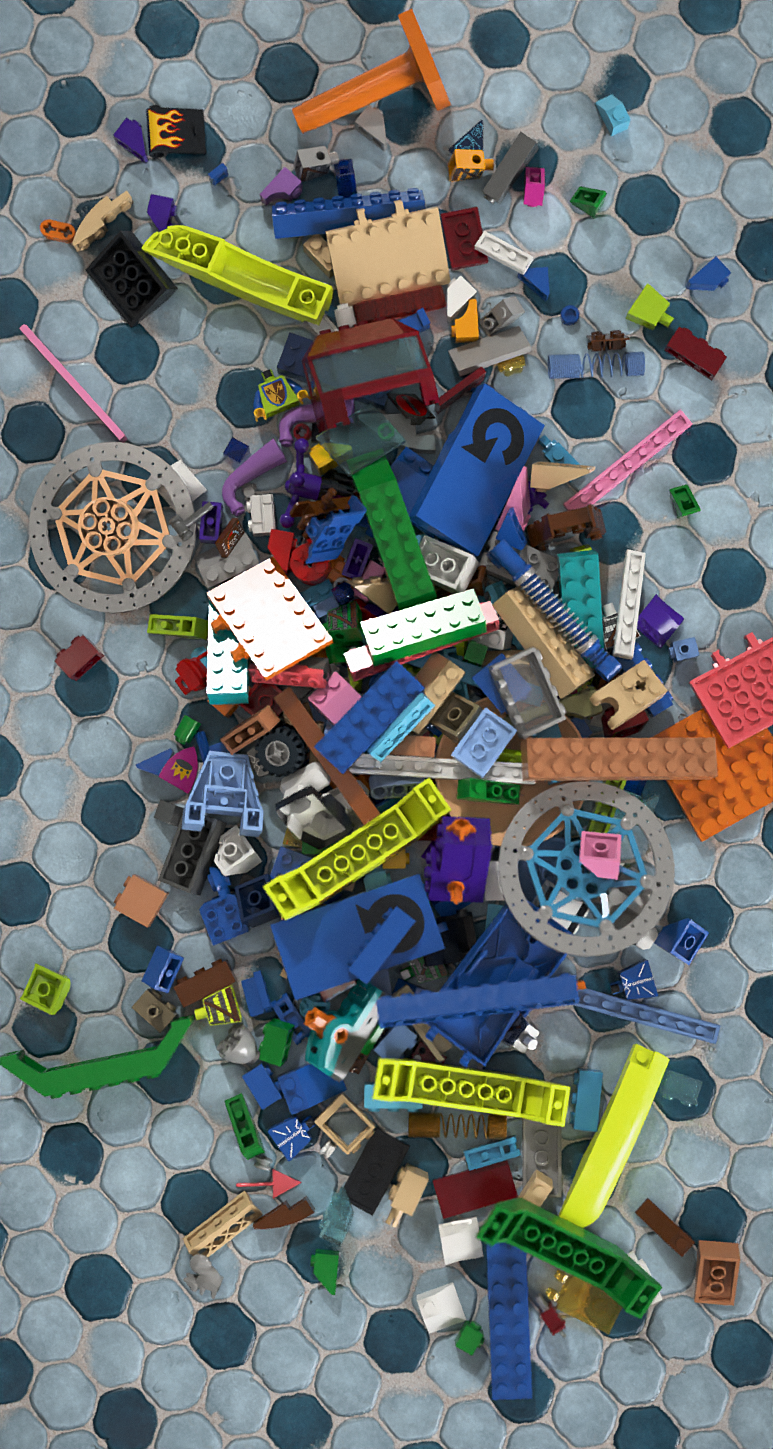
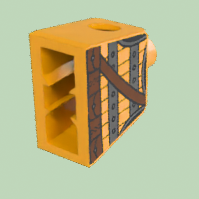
M455 149L448 162L449 181L479 179L484 170L494 169L493 158L484 159V152L482 150Z

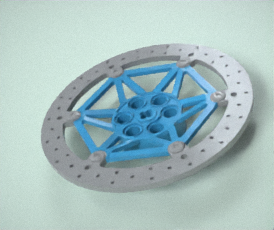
M579 781L549 788L532 798L519 810L504 835L499 854L498 872L506 904L517 922L527 933L537 941L556 951L576 956L593 957L623 950L635 944L654 928L665 912L671 898L675 878V864L667 834L659 820L645 804L617 787L598 782ZM595 801L604 803L625 813V816L621 820L574 809L572 802ZM558 806L560 810L559 816L530 847L523 846L522 841L533 823L548 810ZM577 816L615 825L616 827L607 833L617 834L619 832L621 842L624 836H627L639 873H636L620 865L619 872L635 880L614 881V879L610 878L602 879L589 869L587 873L582 874L581 870L586 866L580 862V856H576L573 851L576 847L581 848V840L571 842L570 821L580 838L584 830ZM564 821L565 848L562 851L537 850V847ZM635 825H638L643 831L652 849L655 876L647 875L632 832V828ZM538 857H557V860L553 867ZM518 860L526 861L541 906L537 912H534L521 889L518 877ZM563 861L568 862L570 870H563L560 863ZM534 863L554 874L556 885L548 901L545 900ZM568 880H573L576 883L575 889L568 888ZM586 885H593L595 893H588ZM636 886L631 895L609 916L606 890L615 887ZM559 890L567 895L566 898L553 905ZM642 890H650L652 893L641 913L627 926L615 931L614 921ZM601 897L602 915L591 900ZM574 899L584 901L597 920L558 912L557 909ZM554 917L597 927L601 936L581 937L567 934L547 924V921Z

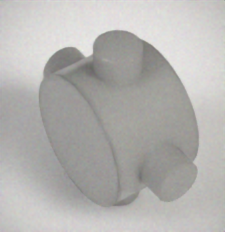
M251 485V487L242 488L245 496L244 500L248 501L250 496L257 495L254 490L255 486Z

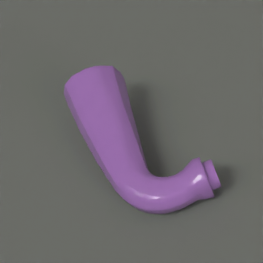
M353 398L345 400L350 424H354L355 401ZM312 404L293 408L282 416L279 422V442L281 446L291 447L292 443H294L291 429L296 423H316Z
M274 438L241 464L224 482L222 498L235 517L245 512L244 505L236 500V491L265 472L288 462Z

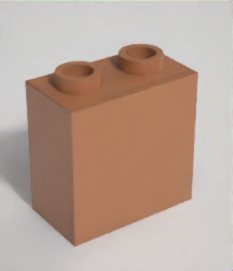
M137 874L132 875V877L128 876L123 885L126 888L114 900L116 904L114 909L148 928L153 923L169 892Z

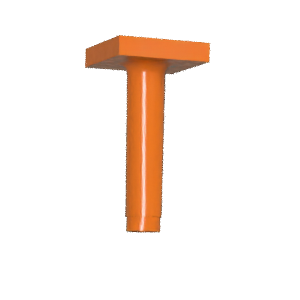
M412 8L398 15L409 42V48L405 53L292 108L302 134L324 126L417 82L426 84L437 111L451 106Z

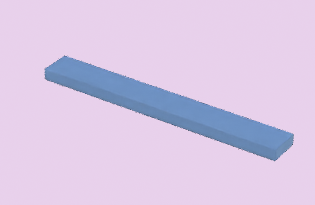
M587 988L578 990L579 1004H573L574 1006L716 1044L721 1026Z

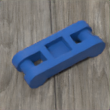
M287 992L279 1000L271 1002L274 1011L281 1021L293 1024L295 1028L301 1026V1032L297 1034L294 1030L292 1039L296 1045L302 1043L301 1040L304 1038H309L311 1029L304 1024L305 1020L300 1015ZM287 1004L289 1009L283 1012L281 1007Z

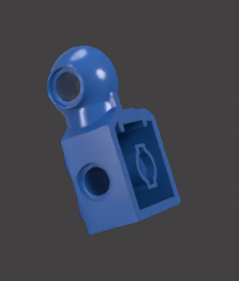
M281 846L270 876L273 880L278 876L296 870L312 860L313 857ZM337 893L336 895L325 901L324 904H332V902L338 900L343 894Z
M209 867L208 881L213 892L218 891L219 896L206 901L199 911L214 946L247 933L251 928L241 923L236 893H231L228 887L232 885L230 876H224L217 867Z

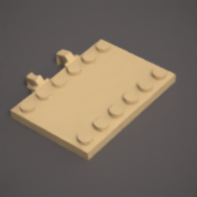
M396 200L393 201L396 209L395 214H391L392 217L371 221V219L367 220L364 213L365 209L360 208L356 209L358 220L354 221V225L325 231L339 303H348V306H353L449 284L451 280L438 207L409 212L408 209L404 210L403 201Z

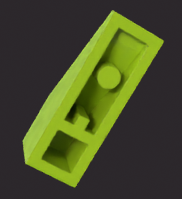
M149 614L147 633L207 640L208 620L198 617Z

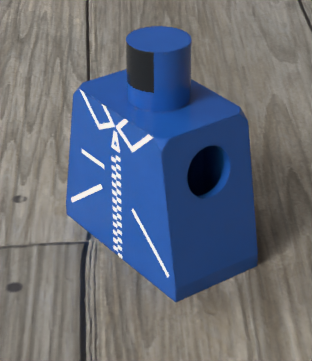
M643 959L618 971L619 981L609 983L612 995L623 992L627 1000L658 996L647 959Z
M296 1114L268 1128L267 1132L288 1162L312 1139L309 1130L317 1124L311 1115L301 1121Z

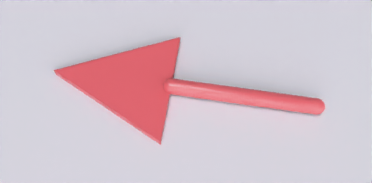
M272 1169L273 1182L237 1183L236 1187L273 1186V1198L302 1182Z

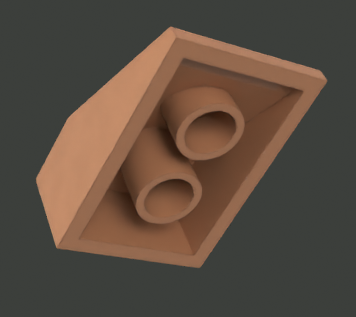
M698 1241L694 1303L734 1306L740 1266L738 1243Z

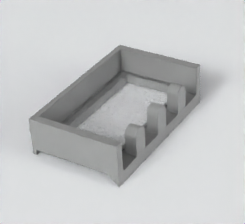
M529 647L496 664L488 666L514 728L517 729L516 733L521 739H526L566 720L564 715L566 710L557 699V689L554 685H551L549 680L550 673L546 667H543L541 662L543 659L542 655L535 647Z

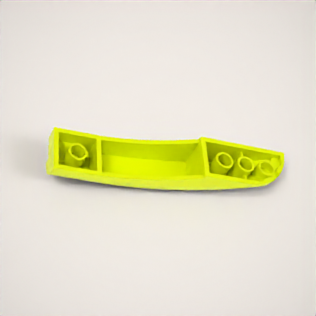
M173 225L168 226V229L160 232L157 231L146 240L141 248L142 251L203 282L301 322L305 320L320 325L325 311L328 312L332 302L333 288L331 285L282 268L246 252L222 238L188 226Z
M633 1044L610 1101L599 1122L597 1132L594 1133L586 1152L583 1154L558 1215L559 1217L584 1228L592 1224L603 1212L639 1136L669 1063V1059L656 1051L653 1052L638 1044Z

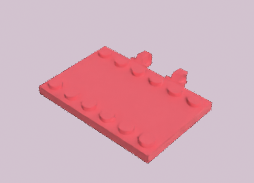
M753 632L745 635L744 639L748 641V648H746L744 653L732 659H725L719 654L720 650L713 652L711 657L714 661V664H712L714 669L689 682L727 749L773 725V637L763 642L761 639L757 640Z

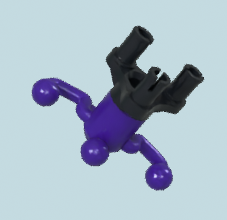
M304 438L295 441L297 471L292 473L285 482V490L292 495L286 512L280 517V524L285 528H290L294 525L295 519L289 513L294 504L299 501V497L320 501L323 495L327 494L329 488L336 490L335 496L349 497L354 495L353 491H355V487L351 486L353 481L351 475L339 473L335 469H330L323 476L304 473V453L309 449V443Z

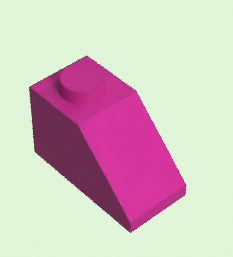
M526 167L524 205L529 207L542 206L545 188V169Z

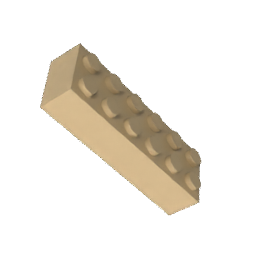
M521 586L506 592L492 606L525 650L529 647H535L540 651L543 658L541 660L543 667H546L550 673V683L556 687L558 696L562 699L588 682L595 674L581 655L575 651V647L571 646V642L566 641L568 636L563 637V631L558 632L559 626L554 627L556 621L550 623L552 616L545 618L546 613H541V608L537 609V603L533 604L534 600L528 599V594L524 595L525 590H520Z

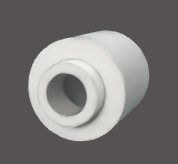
M348 303L337 305V309L334 310L337 326L349 325L350 328L356 324L353 307L348 306Z

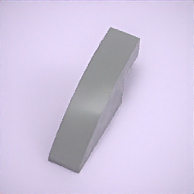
M413 414L358 415L359 424L376 438H378L377 430L380 425L390 424L393 426L394 438L386 444L402 450L408 447L415 453L435 454L436 452L435 435L416 436V419ZM385 429L381 434H383V437H387L391 432H389V429Z

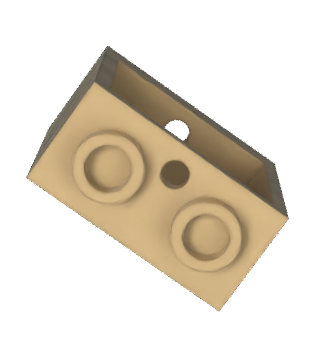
M344 1092L340 1093L314 1121L347 1156L351 1152L354 1154L361 1147L360 1142L364 1138L368 1140L375 1133L373 1130L375 1123ZM344 1103L367 1124L349 1145L326 1123Z

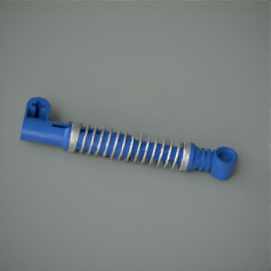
M505 539L501 540L486 554L494 566L499 569L503 566L513 577L512 581L518 587L521 586L520 590H525L524 595L528 594V599H533V604L537 603V609H542L541 613H546L545 618L552 616L550 623L556 621L554 627L560 625L558 632L565 630L562 636L569 635L566 641L573 639L571 646L577 644L575 651L582 657L590 658L588 661L592 662L593 666L596 665L595 670L602 679L609 682L622 670L621 664L613 656H607V652H603V647L600 649L601 645L598 637L594 634L589 637L588 635L592 631L587 634L584 632L587 626L582 629L580 626L583 622L580 624L576 623L579 617L575 620L572 618L575 612L569 615L567 612L571 608H568L566 611L563 607L566 603L563 604L561 602L562 598H557L558 594L553 593L554 589L550 590L548 588L549 584L545 585V580L540 579L541 575H536L537 570L531 564H526Z

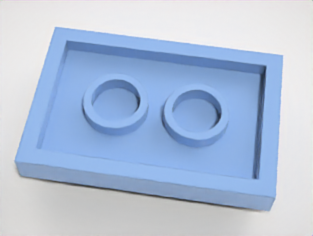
M485 707L451 756L483 779L515 735L517 729Z

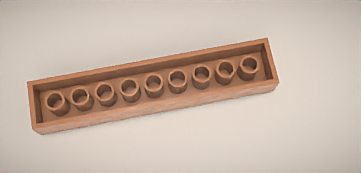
M526 738L521 742L522 781L710 780L718 776L715 738Z

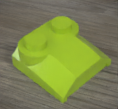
M35 963L33 972L20 1000L50 1015H55L61 1009L71 986L70 979L65 975Z

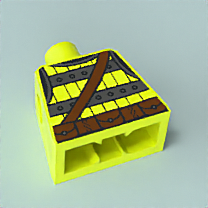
M233 984L202 999L204 1007L194 1009L197 1021L208 1018L210 1026L237 1023L243 1020Z

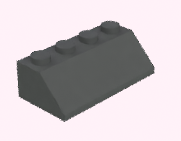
M205 815L204 826L201 831L181 830V817L158 881L191 894L201 895L210 871L209 867L213 863L219 846L220 836L223 835L227 823Z

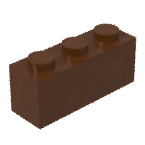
M220 958L211 963V968L207 970L204 967L194 972L195 976L189 979L185 976L176 981L177 985L173 988L183 1008L237 981L228 960L222 961Z

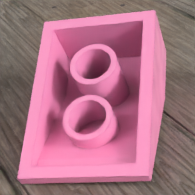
M523 466L495 528L498 531L509 509L512 507L515 510L523 532L531 517L528 514L530 510L528 470L525 466Z
M335 671L329 677L326 687L317 688L308 697V700L334 726L361 696Z

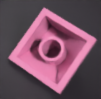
M582 831L580 862L597 877L618 879L621 835Z

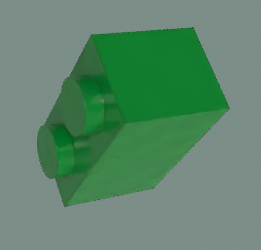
M275 1018L266 1023L262 1032L264 1039L259 1046V1060L279 1067L287 1062L295 1025Z

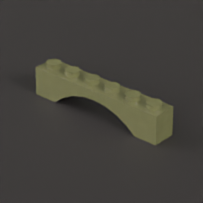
M590 688L579 691L578 695L572 696V694H569L559 700V703H562L566 710L564 715L581 720L600 715L603 712L602 705L594 706L589 700L596 692V689L591 691ZM546 701L542 703L543 706L535 708V705L524 708V712L519 713L524 726L537 718L552 715ZM505 714L506 717L501 719L514 727L509 715Z

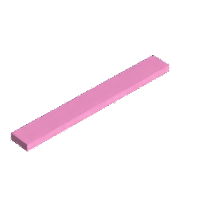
M26 324L22 325L19 329L115 437L122 443L126 442L127 437L29 327Z
M680 409L567 500L563 506L569 511L587 507L588 504H595L688 429L692 422Z

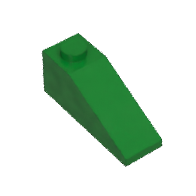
M241 1093L225 1100L224 1102L244 1157L249 1160L265 1153L261 1137L243 1094Z

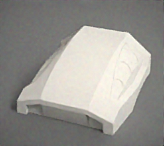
M182 460L171 465L185 483L192 501L207 492L205 487ZM161 485L157 491L175 511L168 491Z
M477 1216L439 1224L445 1265L483 1257L481 1240L476 1238V1234L479 1231Z

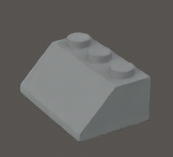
M246 533L243 534L227 558L221 557L217 547L194 557L209 591L260 564Z

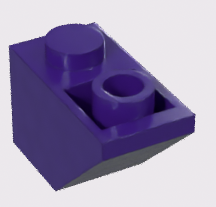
M150 194L147 214L157 231L160 232L168 229V226H173L171 223L172 217H175L177 213V206L173 198Z

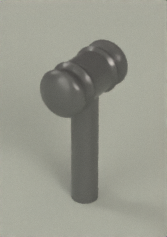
M208 502L184 521L180 515L173 516L169 524L172 525V528L178 533L179 537H182V541H186L193 535V532L188 527L214 507Z

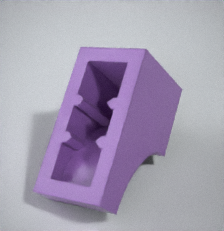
M284 167L260 193L261 202L266 206L277 199H287L291 202L293 198H298L302 193V181Z

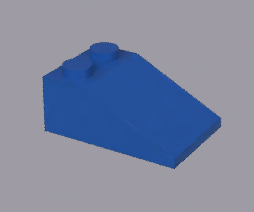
M310 1063L282 1073L277 1078L291 1115L347 1090L344 1080L338 1082Z

